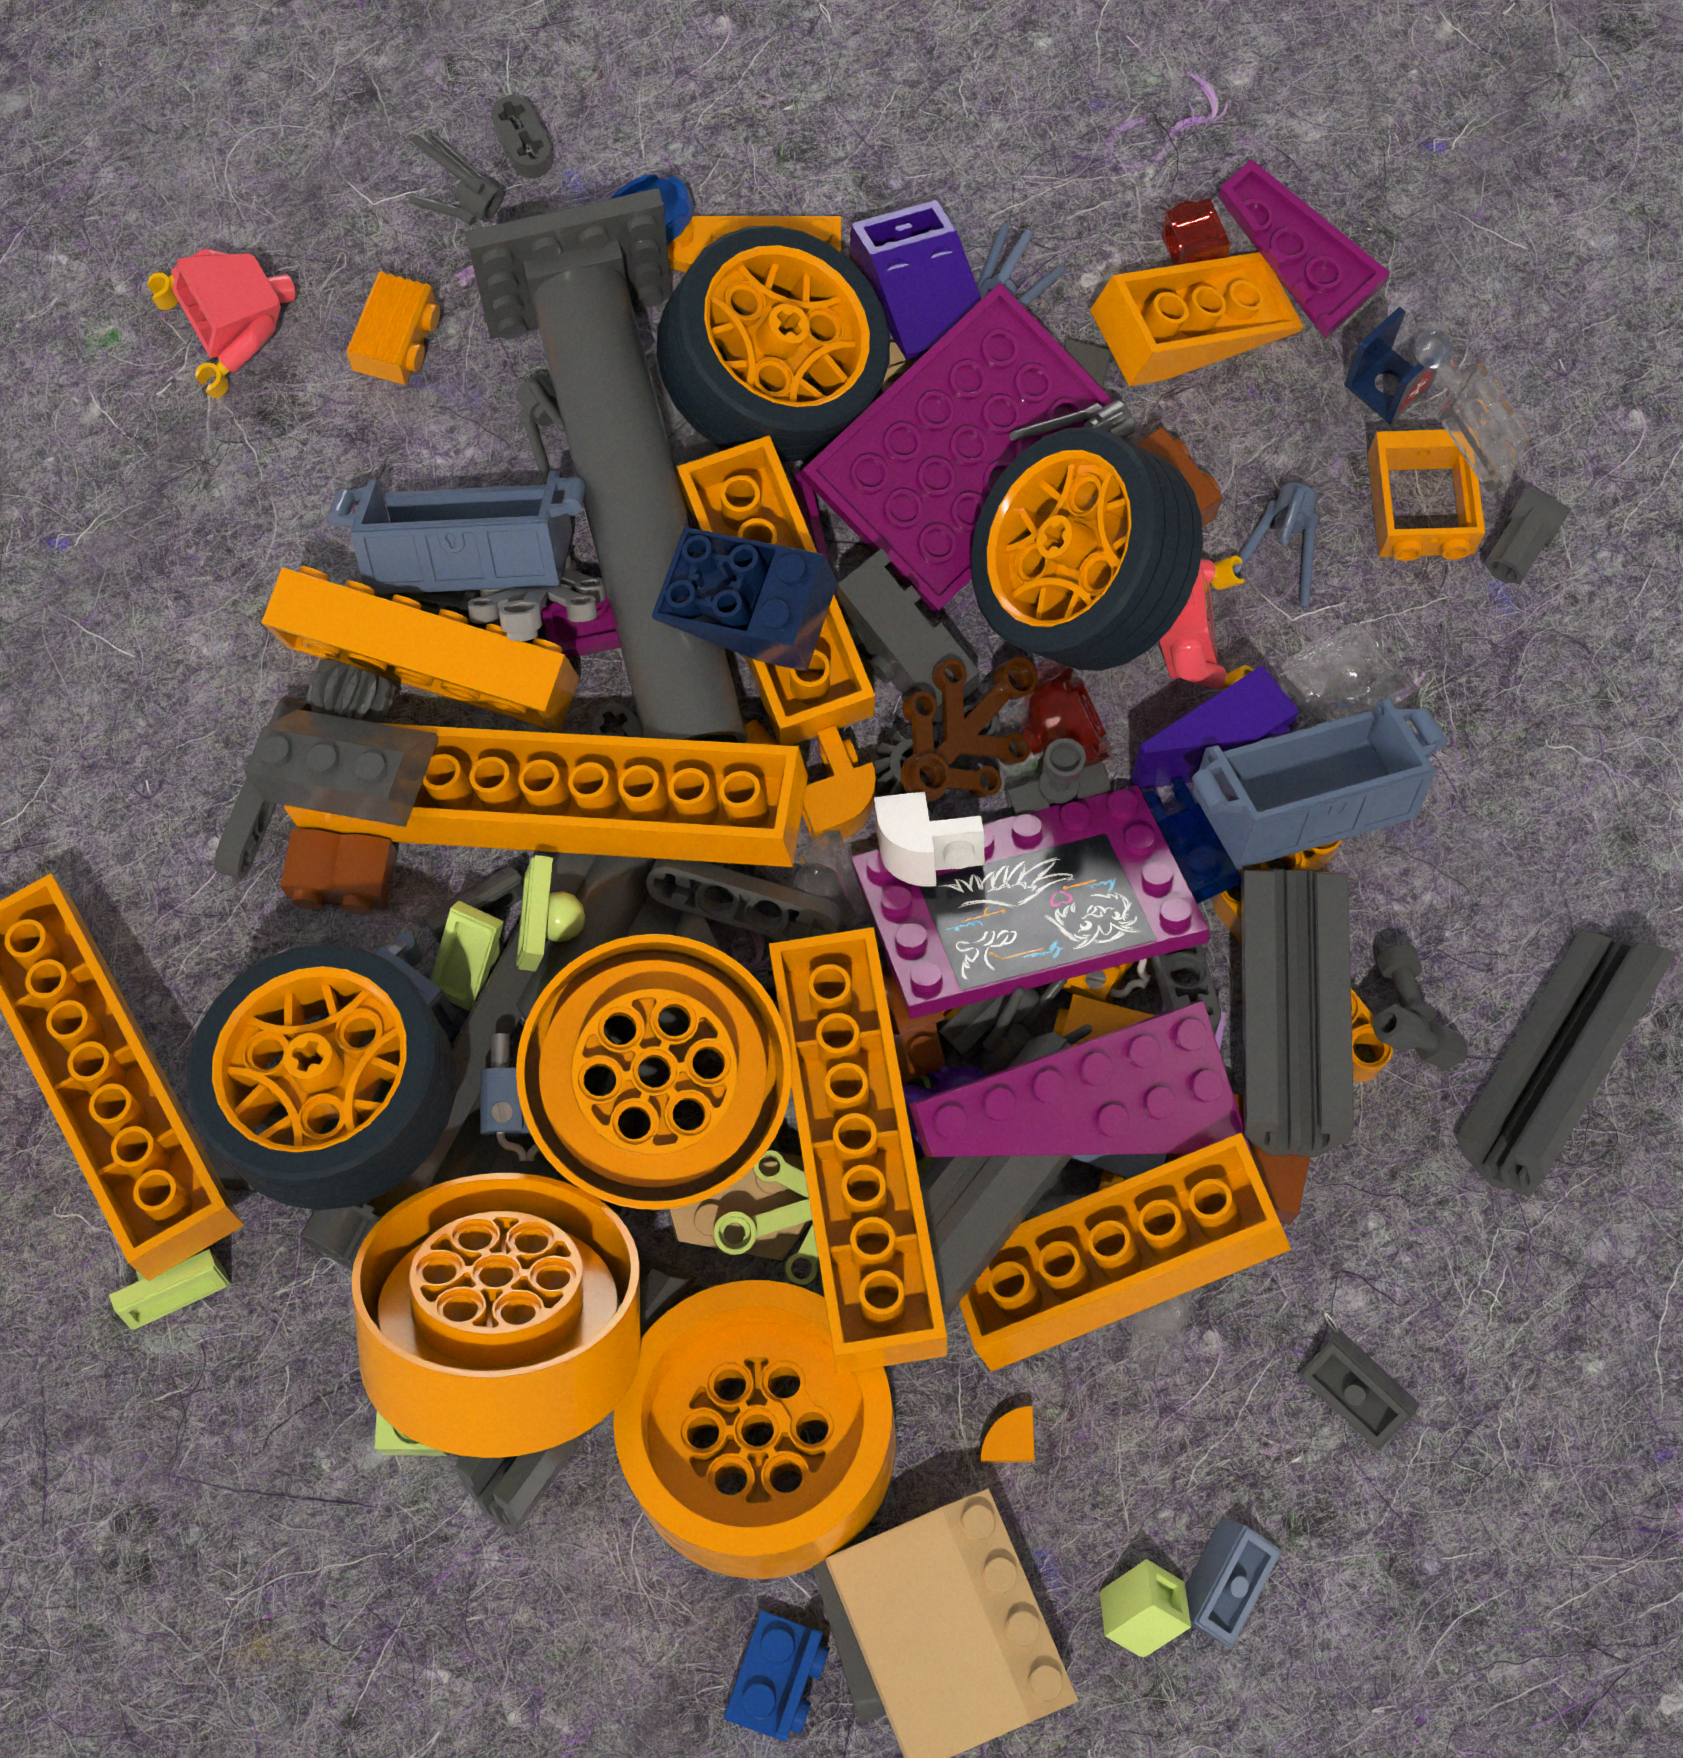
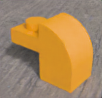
M836 725L817 731V750L828 778L806 785L802 818L815 850L844 840L857 833L870 818L875 804L876 777L873 763L870 762L859 766L858 757L851 740L848 738L842 741Z

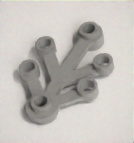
M567 551L560 585L479 590L480 597L471 599L467 604L469 619L472 623H491L500 617L501 630L507 633L509 640L528 641L538 636L537 629L542 626L540 611L547 599L565 606L569 621L586 622L597 617L596 603L603 602L607 597L603 579L592 578L578 572L576 563L571 560L570 552ZM566 584L576 588V592L563 587V585Z

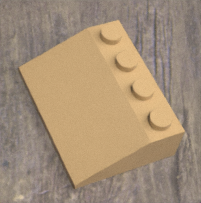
M989 1488L926 1513L825 1559L904 1758H951L1079 1701Z

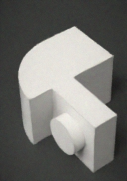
M925 792L874 797L876 829L881 860L886 869L896 878L909 884L931 887L936 886L937 870L962 869L985 865L984 830L981 816L930 821Z

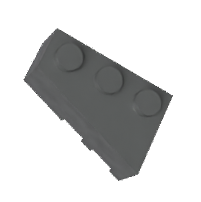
M881 548L837 584V603L855 647H858L870 659L868 661L870 668L882 682L887 684L891 681L902 693L901 698L903 702L908 696L919 691L929 692L935 698L937 712L932 718V725L935 726L943 720L942 691L935 686L932 680L934 667L949 659H956L964 665L967 679L963 685V702L978 691L980 671L943 624L939 623L937 626H934L915 606L914 603L921 598L912 585L903 591L886 569V565L892 560ZM946 668V678L949 682L953 683V673ZM916 700V710L919 714L923 715L924 706L920 701Z

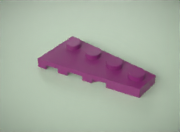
M1252 159L1220 187L1218 195L1220 201L1325 339L1387 283L1390 272Z

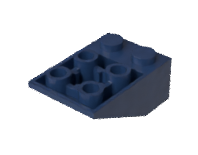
M684 527L652 618L757 661L807 672L838 581L825 554Z

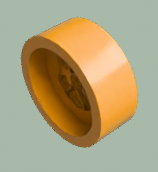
M665 934L634 935L607 942L587 951L563 968L544 988L529 1013L520 1038L516 1065L517 1092L526 1125L537 1147L553 1168L572 1185L597 1197L601 1201L621 1207L646 1210L678 1208L695 1204L726 1190L745 1176L766 1153L779 1131L789 1103L792 1083L791 1051L787 1032L772 999L757 979L736 960L714 947L685 937ZM670 1007L683 1010L688 1016V1030L679 1036H669L664 1033L659 1027L658 1022L659 1014L663 1010ZM622 1015L628 1017L633 1022L635 1036L630 1042L617 1045L607 1039L604 1033V1025L613 1016ZM711 1049L718 1053L723 1062L722 1071L718 1077L704 1079L695 1072L693 1058L698 1051ZM653 1057L663 1060L669 1068L668 1081L664 1085L655 1088L646 1086L641 1081L638 1073V1068L642 1061ZM604 1066L613 1072L616 1079L615 1087L609 1094L595 1096L585 1088L584 1076L590 1068ZM692 1100L700 1105L703 1111V1120L697 1129L687 1131L676 1125L673 1119V1110L678 1102ZM630 1108H637L645 1112L650 1123L646 1135L639 1139H629L624 1136L618 1126L619 1116L622 1112Z
M521 1173L478 1174L446 1181L412 1195L386 1213L367 1234L357 1252L353 1264L351 1284L362 1383L370 1401L381 1416L396 1430L414 1441L442 1452L478 1458H502L540 1452L570 1441L601 1422L615 1409L632 1385L638 1369L641 1345L638 1251L632 1235L620 1217L597 1197L588 1194L578 1187L548 1177Z
M745 1280L717 1285L686 1298L661 1316L640 1339V1360L636 1375L624 1398L615 1407L613 1416L615 1446L623 1474L654 1529L671 1547L695 1564L720 1574L745 1579L780 1578L801 1573L813 1568L812 1566L819 1564L827 1557L845 1549L862 1533L873 1519L885 1497L893 1474L896 1457V1428L891 1392L884 1367L837 1374L825 1298L803 1287L784 1282ZM790 1378L800 1384L798 1391L789 1398H779L771 1393L773 1386L782 1379ZM730 1381L744 1383L746 1386L745 1391L738 1399L726 1401L719 1398L718 1392L725 1383ZM819 1423L827 1427L828 1434L825 1439L816 1444L803 1442L799 1438L800 1433L808 1424ZM764 1425L774 1431L771 1440L765 1445L752 1446L745 1441L748 1432L753 1427ZM708 1427L714 1428L719 1432L717 1441L709 1448L700 1449L691 1445L693 1436L700 1429ZM794 1471L802 1476V1481L797 1489L789 1493H782L773 1487V1483L780 1473ZM731 1473H739L747 1478L743 1490L735 1495H726L719 1491L720 1482Z

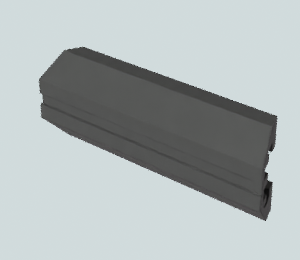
M1241 869L1244 1136L1271 1156H1286L1288 1154L1299 1155V1157H1318L1351 1140L1354 1129L1348 874L1302 869Z
M1579 931L1457 1135L1462 1155L1491 1186L1504 1190L1506 1188L1511 1189L1517 1194L1529 1197L1545 1179L1677 952L1664 947L1639 942L1637 945L1630 946L1622 942H1614L1611 938L1603 935Z
M1055 1032L1030 1039L1008 1068L1072 1045ZM1073 1155L937 1157L919 1179L943 1314L950 1315Z
M638 1253L640 1267L641 1339L661 1316L680 1303L697 1277L669 1263ZM588 1431L556 1447L521 1456L502 1458L461 1456L454 1467L463 1485L486 1516L495 1524L502 1526L506 1532L514 1537Z

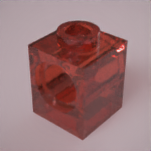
M1210 198L1198 202L1185 201L1166 211L1161 237L1174 265L1228 256L1231 243Z

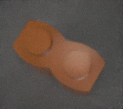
M291 829L280 887L286 896L292 899V903L301 908L321 909L323 903L342 904L341 908L347 912L368 915L372 913V909L387 908L397 851L391 840L360 834L340 835L313 829Z

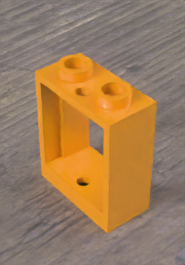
M1473 430L1376 431L1367 456L1378 557H1394L1398 561H1411L1421 556L1442 555L1445 559L1456 560L1475 554L1485 535ZM1452 469L1459 527L1395 529L1388 471Z

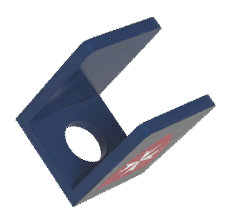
M1398 307L1359 344L1344 384L1345 387L1390 425L1432 386L1448 348L1446 344L1440 342L1415 367L1411 366L1392 350L1406 313L1401 307ZM1392 374L1400 380L1394 395L1383 394L1376 388L1375 379L1379 375Z

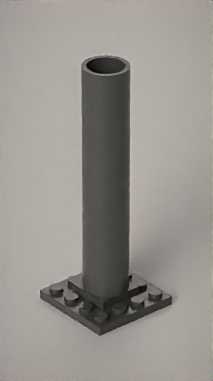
M659 188L466 231L465 235L490 339L499 337L513 339L522 336L526 331L539 329L577 477L585 481L586 491L583 504L643 737L746 743L748 737L724 647L652 618L684 527L692 528L633 306L652 307L671 297L664 205Z

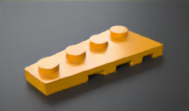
M692 216L684 231L667 244L669 269L687 272L704 248L724 234L752 226H780L803 231L829 243L841 252V216Z

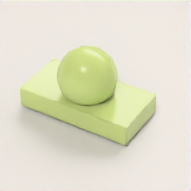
M535 855L531 859L525 873L516 966L520 970L536 972L544 956L545 938L554 942L568 941L581 932L585 923L583 905L575 895L564 891L550 893L553 857Z
M459 900L450 908L430 981L444 991L450 1003L471 1012L486 984L491 966L495 964L499 957L501 949L499 938L504 921Z
M208 1249L186 1259L150 1281L136 1270L138 1282L110 1294L109 1297L114 1311L131 1330H135L228 1287L230 1281L225 1268L211 1250Z

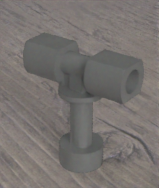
M1060 738L1053 741L1046 749L1043 761L1044 771L1040 779L1005 790V799L1011 816H1020L1046 809L1053 803H1066L1072 799L1075 801L1111 792L1110 781L1102 761L1097 760L1085 764V751L1073 739Z
M1400 944L1383 950L1377 957L1380 974L1384 982L1395 985L1400 1006L1393 1004L1374 1016L1373 1029L1378 1040L1403 1052L1415 1046L1416 1052L1422 1060L1444 1070H1448L1465 1060L1467 1057V1044L1464 1037L1460 1033L1441 1024H1434L1433 1021L1436 1018L1434 1008L1421 1003L1415 978L1422 971L1417 949L1412 945Z

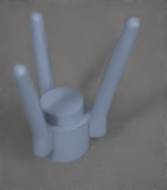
M1004 223L1000 226L977 285L981 299L999 283L1016 299L1017 287L1008 278L1033 235L1031 230L1027 229L1023 232L1000 273L992 278L1009 231L1008 224ZM1058 265L1017 301L1025 308L1065 272V266Z
M1300 483L1285 484L1281 488L1278 500L1269 501L1265 515L1238 557L1242 559L1243 563L1233 566L1234 574H1238L1273 521H1275L1276 527L1282 531L1279 538L1281 545H1287L1291 534H1298L1305 530L1300 583V605L1302 607L1309 605L1315 531L1320 519L1314 513L1318 495L1312 488Z

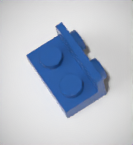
M761 1610L723 1719L786 1743L790 1731L801 1735L812 1703L802 1699L808 1678L810 1676L818 1680L820 1679L830 1647L820 1644L824 1634L823 1631L815 1628L811 1629Z

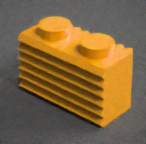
M383 271L378 272L346 350L352 371L402 385L408 384L411 372H418L422 366L425 354L423 344L427 331L434 332L440 319V305L436 304L432 286L427 283L422 284L419 281L414 282L409 278L404 279L401 276L395 277L391 273L387 275Z

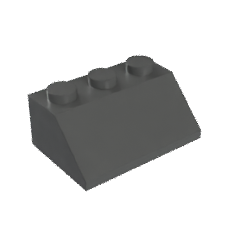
M296 709L262 728L245 774L265 802L406 827L437 744L438 736L432 732Z

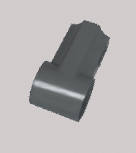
M1528 485L1506 521L1508 526L1502 535L1499 536L1484 563L1491 571V575L1506 584L1516 583L1520 585L1544 545L1549 546L1571 508Z
M1034 988L1025 990L1019 1007L1008 1026L1019 1022L1035 1008L1040 995ZM1013 993L954 1008L944 1017V1020L936 1025L938 1034L967 1062L982 1047L984 1039L993 1031Z

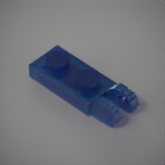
M1179 777L1171 781L1173 795L1176 801L1181 804L1183 810L1167 817L1159 796L1153 790L1143 794V797L1198 904L1241 884V878L1199 802L1195 804L1187 785Z

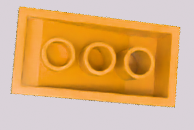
M1260 252L1113 275L1090 309L1129 387L1171 379L1299 333L1304 327L1276 273Z

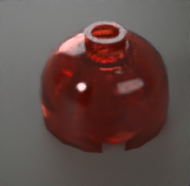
M1068 668L1041 683L1032 693L1027 706L1030 725L1022 728V732L1033 755L1041 752L1045 755L1047 747L1053 741L1060 738H1069L1077 741L1085 751L1086 762L1084 768L1111 759L1112 750L1111 746L1101 750L1100 741L1097 736L1102 737L1106 735L1104 726L1085 686L1081 684L1075 688L1073 687L1070 680L1077 673L1074 669Z

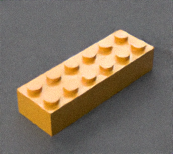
M770 435L677 466V474L685 505L694 529L817 553ZM833 595L807 672L760 662L744 655L779 745L791 746L817 737V731L836 725L837 729L874 716L875 694L835 595Z
M300 566L299 572L281 568L261 623L287 648L321 659H334L388 680L561 733L580 678L570 664V660L567 659L565 654H561L562 647L539 638H534L532 644L523 641H511L507 638V633L502 631L501 626L487 624L484 630L468 625L469 620L466 617L453 611L440 609L439 614L435 615L422 611L420 603L404 596L393 595L390 601L374 596V589L359 582L347 580L345 586L329 582L328 575L310 567Z
M1239 1133L1020 1223L959 1302L974 1349L992 1372L1292 1249L1242 1133Z

